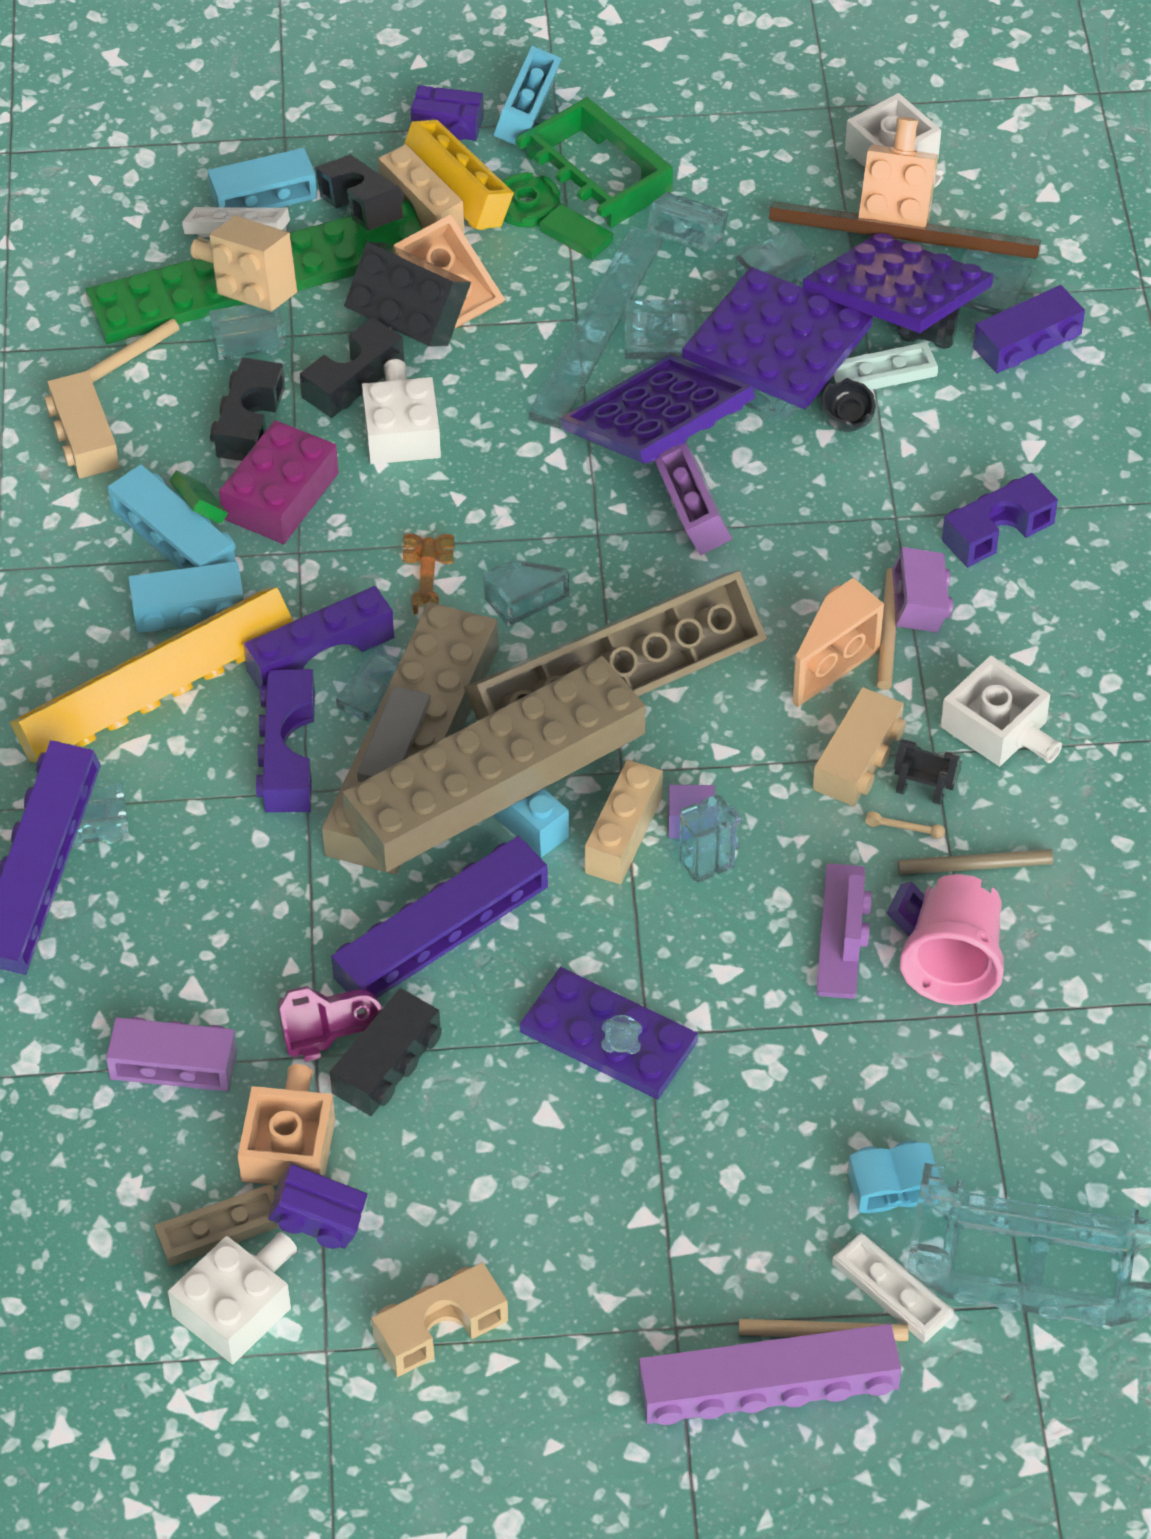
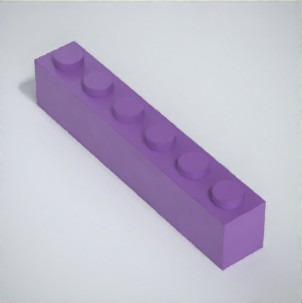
M891 1324L639 1358V1383L647 1424L671 1425L679 1422L681 1419L694 1417L714 1419L724 1413L737 1411L757 1413L766 1407L781 1405L800 1407L807 1402L824 1399L837 1402L853 1395L868 1393L873 1396L888 1394L892 1390L899 1389L901 1364Z

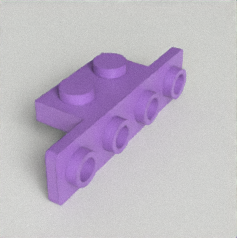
M827 864L816 992L818 996L848 999L856 997L860 946L868 947L870 923H862V914L870 915L872 891H864L865 868L863 866Z

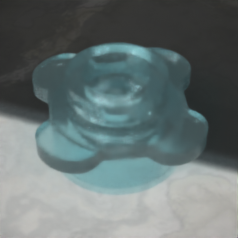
M618 1015L606 1020L602 1024L605 1038L601 1041V1047L605 1051L628 1052L630 1054L640 1051L641 1043L638 1041V1035L642 1033V1026L633 1018L626 1015Z

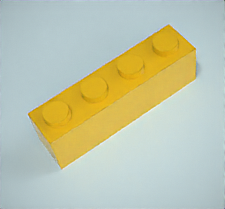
M438 120L412 121L404 145L406 144L463 200L464 218L467 220V223L478 230L502 227L514 192Z

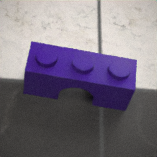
M1033 473L1020 479H1013L1006 486L990 494H983L976 501L962 508H956L944 516L942 541L968 568L997 553L999 528L997 526H1012L1027 538L1055 524L1058 499Z

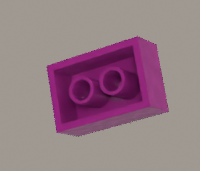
M274 420L219 490L220 503L228 512L224 520L285 544L339 474L336 444Z

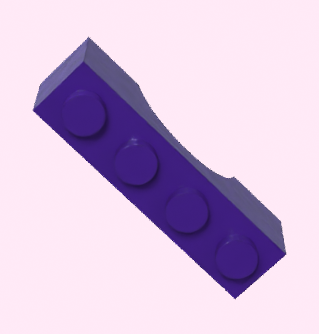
M372 586L243 643L247 672L260 690L261 685H267L268 670L303 669L314 656L330 647L349 644L356 646L361 652L367 651L395 638L393 610L377 587Z
M313 669L268 670L267 685H261L260 688L261 708H266V715H259L260 737H265V744H258V767H264L263 775H256L257 797L264 798L265 813L311 812L312 775L310 758L294 753L285 743L295 730L314 722L315 684Z

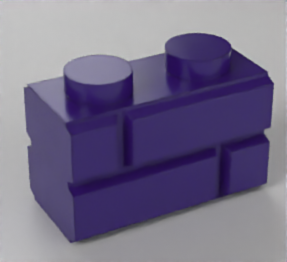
M418 85L411 106V122L438 120L458 140L477 141L484 118L483 93Z
M290 1164L279 1180L268 1220L278 1223L279 1228L287 1233L298 1234L302 1232L315 1237L317 1242L326 1248L336 1249L341 1247L345 1249L358 1230L362 1216L361 1213L368 1194Z

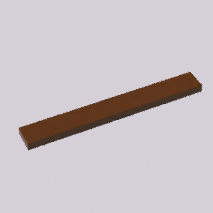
M776 201L770 207L769 213L770 221L867 235L885 233L893 236L894 239L1032 259L1038 258L1042 241L1039 239L927 223L926 227L863 219L858 218L859 213Z

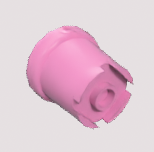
M962 874L947 875L937 879L936 887L931 890L930 886H928L925 890L923 904L915 929L905 941L901 952L900 970L906 983L918 994L935 1002L951 1005L977 1003L992 996L1002 984L1004 956L999 947L1002 901L998 892L993 887L990 894L987 890L981 888L982 880L974 876Z

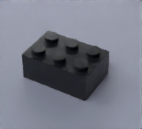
M366 242L344 307L365 317H374L387 327L429 347L448 346L471 281L386 242Z

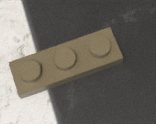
M272 1184L155 1224V1233L168 1266L170 1267L209 1253L226 1236L237 1243L279 1228L278 1223L268 1220L272 1202L275 1198Z

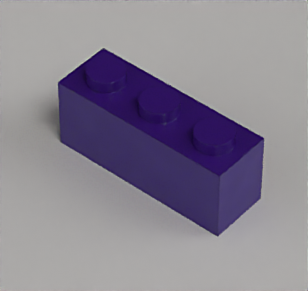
M1062 285L1056 286L976 323L973 349L998 374L1008 368H1014L1021 362L1038 354H1044L1055 346L1077 338L1082 334L1085 309Z

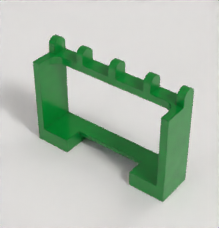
M588 97L521 134L515 142L520 149L526 148V157L530 160L534 158L539 165L550 162L558 168L559 171L556 173L558 181L565 183L571 179L580 187L577 197L582 201H586L591 197L600 204L597 208V214L603 218L607 216V225L610 228L673 192V167ZM580 131H583L597 144L608 140L641 167V180L611 197L553 147Z

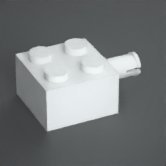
M897 93L847 120L845 150L865 167L867 152L871 145L894 147L897 117H909L918 120L914 150L939 154L941 129L901 94ZM938 168L936 169L934 188L943 179V171Z
M399 359L389 360L384 364L385 382L362 384L370 464L441 458L433 378L407 379L406 364Z
M991 655L943 700L941 728L999 767L1019 748L1024 746L1043 758L1047 763L1054 761L1062 749L1061 742L1056 741L1040 730L1047 721L1050 694Z
M278 1232L257 1255H251L230 1237L226 1236L168 1290L172 1316L233 1365L291 1309L288 1284L274 1272L297 1252L296 1245L287 1235Z

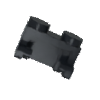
M960 308L921 333L898 325V335L906 342H914L921 339L933 342L938 348H950L954 344Z
M901 739L894 765V774L899 775L896 793L904 795L908 783H906L907 779L935 787L932 802L941 805L944 798V788L953 791L961 771V755L947 751L944 756L922 750L915 742Z

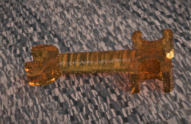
M414 533L404 535V548L413 549H403V562L416 563L421 560L419 591L415 592L411 597L413 614H418L419 606L427 602L439 604V597L433 591L435 559L443 564L454 563V550H451V548H455L454 535L442 534L435 539L432 537L422 539Z

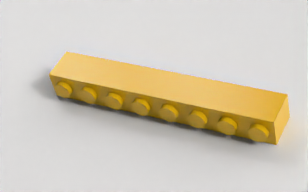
M265 588L10 721V724L29 762L37 763L40 754L46 752L50 740L83 747L97 739L94 733L106 727L109 731L120 728L129 722L127 716L138 710L141 714L150 712L161 705L159 699L171 693L173 697L182 695L193 689L191 682L201 677L209 680L225 672L223 665L233 660L237 664L246 661L243 643L291 623L293 619L278 588Z

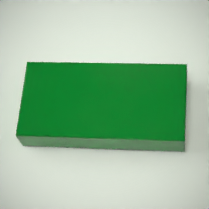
M562 204L558 205L540 221L541 232L591 260L595 259L613 242V233Z
M175 470L170 478V482L194 512L218 524H222L228 512L206 485Z

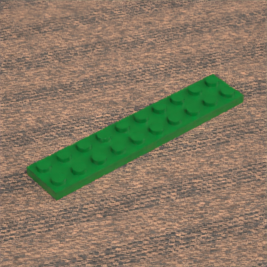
M406 200L401 204L404 218L367 231L353 221L352 216L290 232L297 291L354 276L366 242H386L394 245L422 230L409 201ZM191 259L85 289L87 300L106 344L149 333L170 319H174L177 324H182L250 305L218 294L214 264L201 259Z

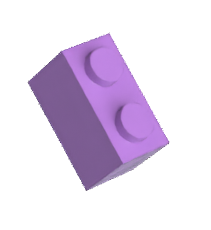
M902 547L892 567L896 626L938 633L944 620L950 618L953 609V599L948 597L950 570L945 567L944 553Z

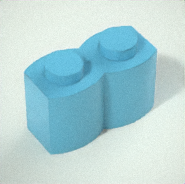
M908 1140L899 1143L892 1149L868 1146L859 1149L856 1153L849 1156L847 1171L859 1213H878L898 1206L914 1207L939 1200L941 1182L930 1143Z

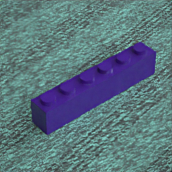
M50 740L46 752H42L38 758L36 766L38 775L34 786H30L26 791L24 797L25 811L21 822L17 821L13 827L11 834L12 846L9 855L4 856L0 862V969L23 975H26L101 768L94 750Z
M519 835L507 843L499 844L483 859L468 864L461 873L447 882L435 885L428 894L415 902L407 903L394 916L384 922L374 924L366 934L351 943H345L331 955L333 978L346 992L362 989L373 993L376 998H379L548 888L547 864Z

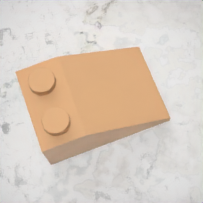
M451 214L393 245L471 281L455 328L505 301Z
M854 578L842 586L838 585L830 590L795 656L793 704L797 707L880 651L884 603Z

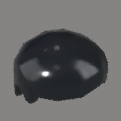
M845 378L836 384L829 383L821 397L823 416L831 427L839 431L851 432L859 430L869 424L874 417L876 409L874 394L864 383Z

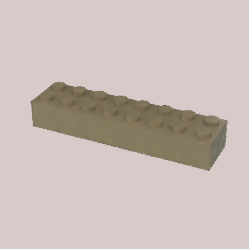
M738 570L724 573L464 686V689L479 721L603 656L634 693L640 696L767 640V637L741 572Z
M427 602L322 827L325 856L385 872L345 821L342 792L360 783L357 772L394 686L430 694L431 703L408 757L463 729L472 709L464 686L486 677L499 648L498 619ZM401 865L389 870L387 873L397 875Z
M601 656L343 791L345 821L385 872H388L644 735L646 705L608 661Z

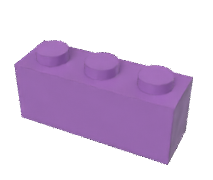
M687 443L673 446L661 453L659 458L655 460L685 531L700 556L732 540L704 474Z
M116 1017L106 1056L110 1079L229 1092L237 1056L234 1029H226L219 1025L206 1027L187 1025L179 1021L166 1023L147 1021L140 1017L129 1019Z

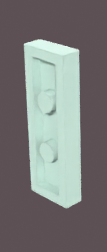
M924 342L846 358L830 378L832 384H836L845 378L864 383L872 390L935 377L938 373V365L928 343Z

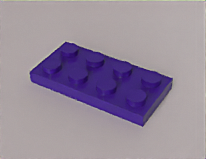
M561 966L520 1022L521 1033L659 1100L698 1042L697 1032Z

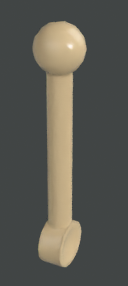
M869 812L866 815L865 822L871 827H878L879 825L891 826L931 834L935 839H941L945 835V828L940 824H935L932 827L884 818L877 812Z

